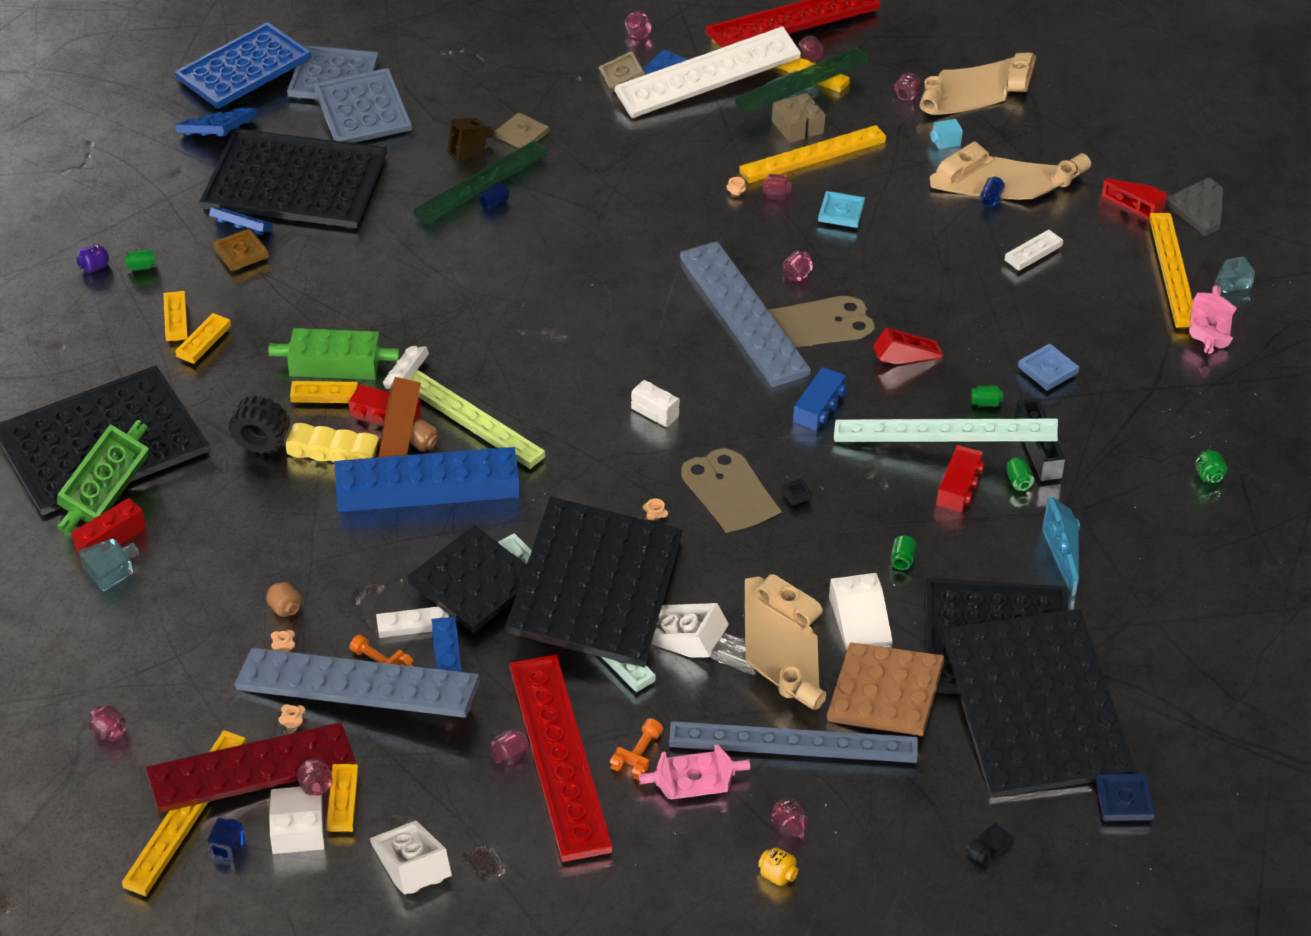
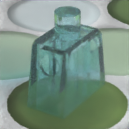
M109 539L79 550L78 555L82 569L99 589L105 593L132 574L131 559L138 556L139 551L134 543L122 548L115 539Z

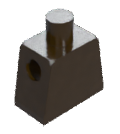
M478 118L451 120L447 152L457 161L482 152L485 149L486 139L493 137L492 127L485 126Z

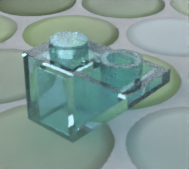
M1244 256L1225 260L1216 276L1214 286L1221 287L1220 294L1251 288L1255 271Z

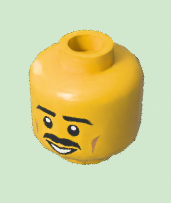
M778 847L766 850L759 860L758 866L761 876L776 885L783 886L788 881L792 882L798 874L796 857Z

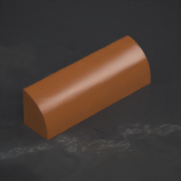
M400 377L394 378L390 388L377 458L407 455L420 391V382Z

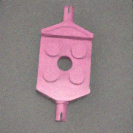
M1218 286L1212 288V293H1197L1193 299L1189 332L1192 338L1203 341L1205 344L1204 351H1208V354L1213 352L1214 346L1220 349L1227 347L1233 339L1230 336L1232 315L1236 311V307L1220 296L1221 287L1218 288Z
M714 745L713 752L668 758L666 757V752H662L657 765V771L639 774L640 785L655 782L656 786H659L666 798L669 799L728 792L735 771L750 770L749 759L731 761L730 757L719 745ZM695 774L700 776L701 778L698 780H691L690 778H688V776Z

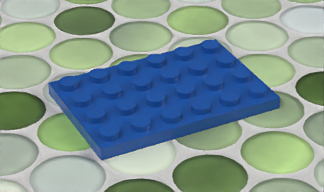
M267 22L175 71V76L219 109L241 98L248 92L257 89L259 86L272 81L292 68L303 64L311 59L312 55L311 51Z

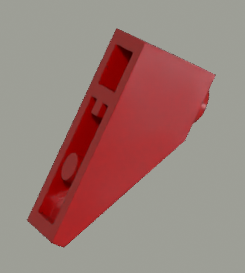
M1106 178L1101 196L1149 219L1151 213H1162L1165 210L1168 194L1150 185Z
M887 327L873 345L878 359L885 363L903 364L938 359L943 356L937 341Z

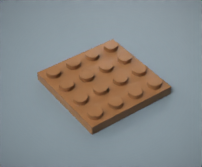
M850 642L827 713V722L923 736L943 668L944 656Z

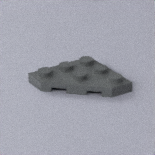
M1209 177L1168 196L1166 206L1203 236H1206L1220 229L1223 187Z

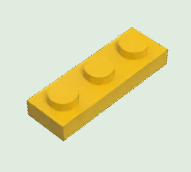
M185 291L163 293L166 341L185 340L188 338Z
M212 313L175 350L176 357L194 364L231 327L230 319Z
M292 381L290 401L295 403H349L350 398L358 387V382Z
M333 764L327 831L353 832L359 771L358 764Z

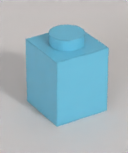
M956 119L934 122L931 140L935 142L938 149L961 146L963 130Z

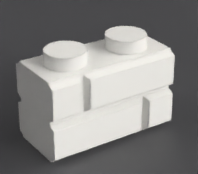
M643 380L631 392V409L655 422H659V424L668 427L678 418L680 399L669 392L660 389L646 380Z

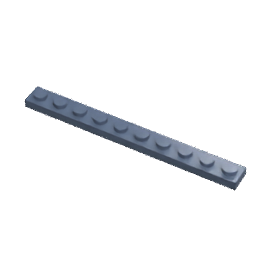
M671 721L669 747L714 750V745H719L725 751L917 763L918 757L917 737Z

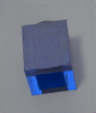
M218 817L207 840L209 857L229 862L235 861L245 839L241 822Z

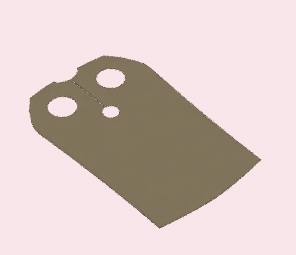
M836 296L768 310L794 347L862 339L875 329L872 318L866 315L867 307L863 301L849 296ZM846 303H854L857 309L855 311H847L844 309V305ZM835 317H841L842 321H836ZM860 321L865 323L866 327L863 330H856L852 325L854 322Z
M727 448L711 451L706 458L694 457L683 463L681 471L683 481L705 505L725 533L754 526L782 512L744 456ZM721 455H727L731 458V463L722 465L718 463L717 459ZM701 465L705 471L700 475H695L691 472V467ZM717 473H718V474H723V475H724V478H723V479H717V478H716Z

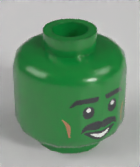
M1203 451L1195 461V468L1202 481L1206 483H1218L1228 472V466L1218 451Z

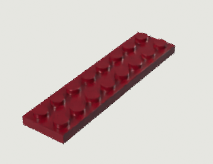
M342 722L147 766L146 774L157 811L162 813L332 773L333 764H356V760Z

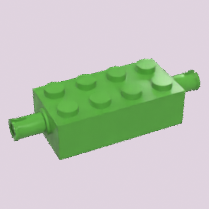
M293 328L289 344L269 343V357H287L289 376L375 380L379 361L397 362L399 360V348H380L379 332Z
M136 420L127 434L113 425H109L58 493L57 504L69 511L57 526L60 531L63 532L65 529L64 533L70 535L79 520L88 523L113 506L148 458L149 448L138 442L148 429L144 423L140 426L141 421Z

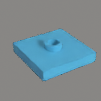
M826 191L818 221L858 228L865 204V197Z

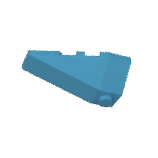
M1048 497L1042 530L1071 596L1076 595L1079 581L1078 531L1080 530V523L1078 518L1074 517L1070 508L1055 498Z

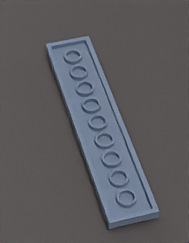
M718 241L681 252V260L771 387L810 376V367Z
M251 648L235 681L236 690L466 718L480 683L479 674Z

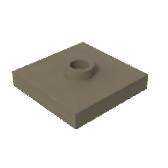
M633 51L599 66L600 72L611 93L615 92L616 85L645 75Z
M518 112L495 131V137L523 151H527L549 133V126Z

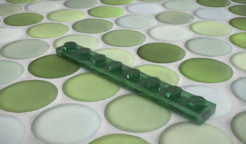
M854 47L736 97L735 105L748 114L867 63L868 55L858 47Z
M533 140L416 207L414 215L428 225L547 156V149Z

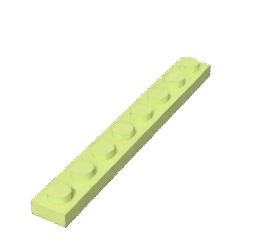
M419 370L410 379L421 383L418 396L420 399L497 448L515 447L516 460L529 469L545 458V451Z

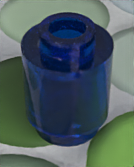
M996 176L987 178L980 194V202L983 205L994 207L999 202L1005 189V183L1001 178Z
M498 182L481 193L479 202L486 210L493 209L509 199V190L506 185Z

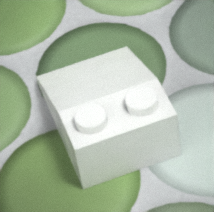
M877 573L831 579L829 599L846 650H848L850 642L873 646L892 644L883 591Z
M717 603L662 605L652 645L687 657H710L729 623Z
M322 786L271 789L270 839L273 854L324 850Z
M417 821L370 838L374 850L393 883L404 895L415 893L422 887L440 883L443 879L452 876L446 848Z

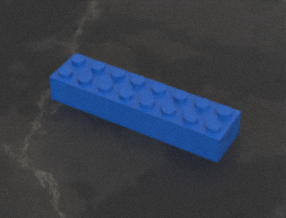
M515 447L334 461L338 512L519 498V476Z

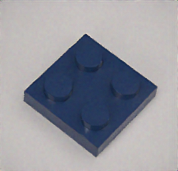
M1097 774L1096 786L1103 821L1154 820L1155 812L1147 774Z

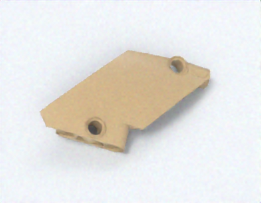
M1029 52L1016 53L1013 58L983 66L942 70L938 76H931L925 79V91L920 107L931 115L952 114L1005 101L1008 92H1027L1036 56L1034 53Z
M974 141L943 160L938 166L936 173L932 174L929 179L931 188L954 193L998 199H1034L1058 186H1069L1072 179L1091 167V161L1083 153L1069 161H1061L1059 165L1020 162L998 157L993 158L989 156L988 151Z
M770 574L765 580L761 577L745 579L746 662L779 686V693L783 697L795 698L814 711L817 710L825 702L826 692L819 687L818 638L813 633L810 625L822 614L821 605L809 595L774 574Z

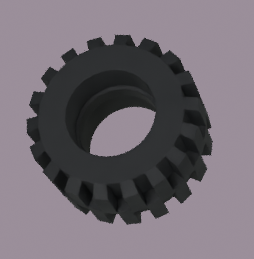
M253 395L250 398L245 397L243 401H240L229 422L228 428L231 432V437L236 439L235 442L238 445H242V448L251 450L253 453L265 454L266 452L271 454L273 451L276 452L281 446L290 428V417L286 414L287 411L281 408L279 403L273 402L270 398L266 399L264 396L256 397Z

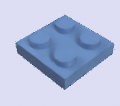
M1051 344L1042 347L1018 362V368L1047 391L1079 372V366Z

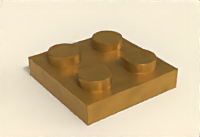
M250 228L212 242L213 249L231 271L269 257L267 249Z

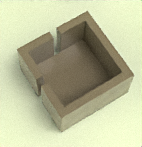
M808 93L773 102L772 122L789 143L805 139L806 120H808V138L824 133L825 114L818 105H815V102Z

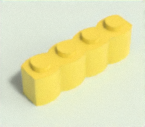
M295 423L286 440L287 454L293 457H310L317 461L330 460L334 462L377 458L380 441L378 436L370 433L357 434L350 430H334L325 426L313 427L305 423Z

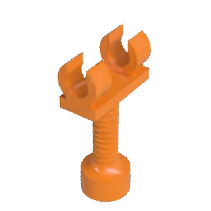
M361 634L356 635L350 643V651L357 655L364 653L376 662L414 666L411 664L414 661L412 657L408 654H403V651L400 649L390 658H387L369 646V639Z
M647 719L641 728L643 735L632 752L618 747L617 752L613 754L610 760L612 764L611 769L620 771L623 764L627 763L634 766L632 778L639 780V774H645L649 770V759L641 755L651 739H658L663 731V726L655 719Z

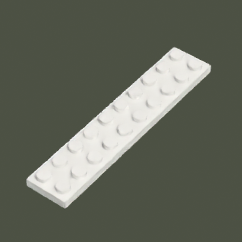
M780 27L616 85L615 92L631 118L796 60L800 58L801 52L784 27Z

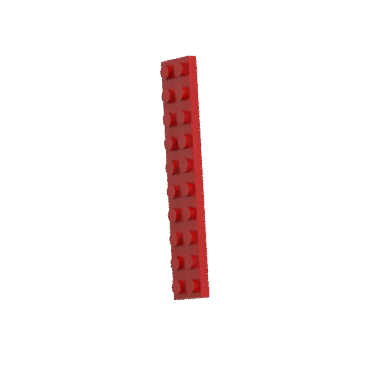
M803 0L706 26L705 33L723 48L780 27H784L789 34L825 25L826 23L840 21L848 17H855L859 14L869 13L880 9V2L878 0Z
M557 654L509 663L562 862L612 853V844Z

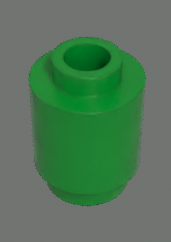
M148 248L128 251V256H124L126 268H131L132 272L151 269L152 266H156L154 251L148 250Z
M984 385L972 388V405H977V407H998L999 402H1003V390L998 389V385Z
M1016 457L1007 463L1006 472L1013 488L1016 490L1029 489L1034 483V477L1027 462L1020 457Z
M899 536L894 540L890 558L894 568L907 570L913 564L917 543L913 538Z

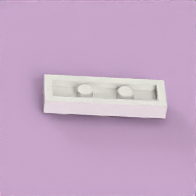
M1047 230L1006 253L1005 261L1020 271L1063 245V239L1052 231Z
M411 346L405 350V353L383 381L385 389L391 388L395 377L408 380L412 378L429 354L426 346Z
M440 607L376 614L379 638L432 632L431 619L449 617V615Z

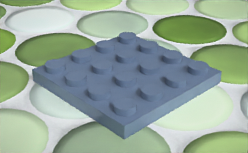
M305 45L304 47L311 51L312 58L296 66L287 90L288 97L318 100L314 90L315 83L375 71L379 60V52Z
M388 68L314 84L315 93L334 141L355 143L412 129L411 122Z

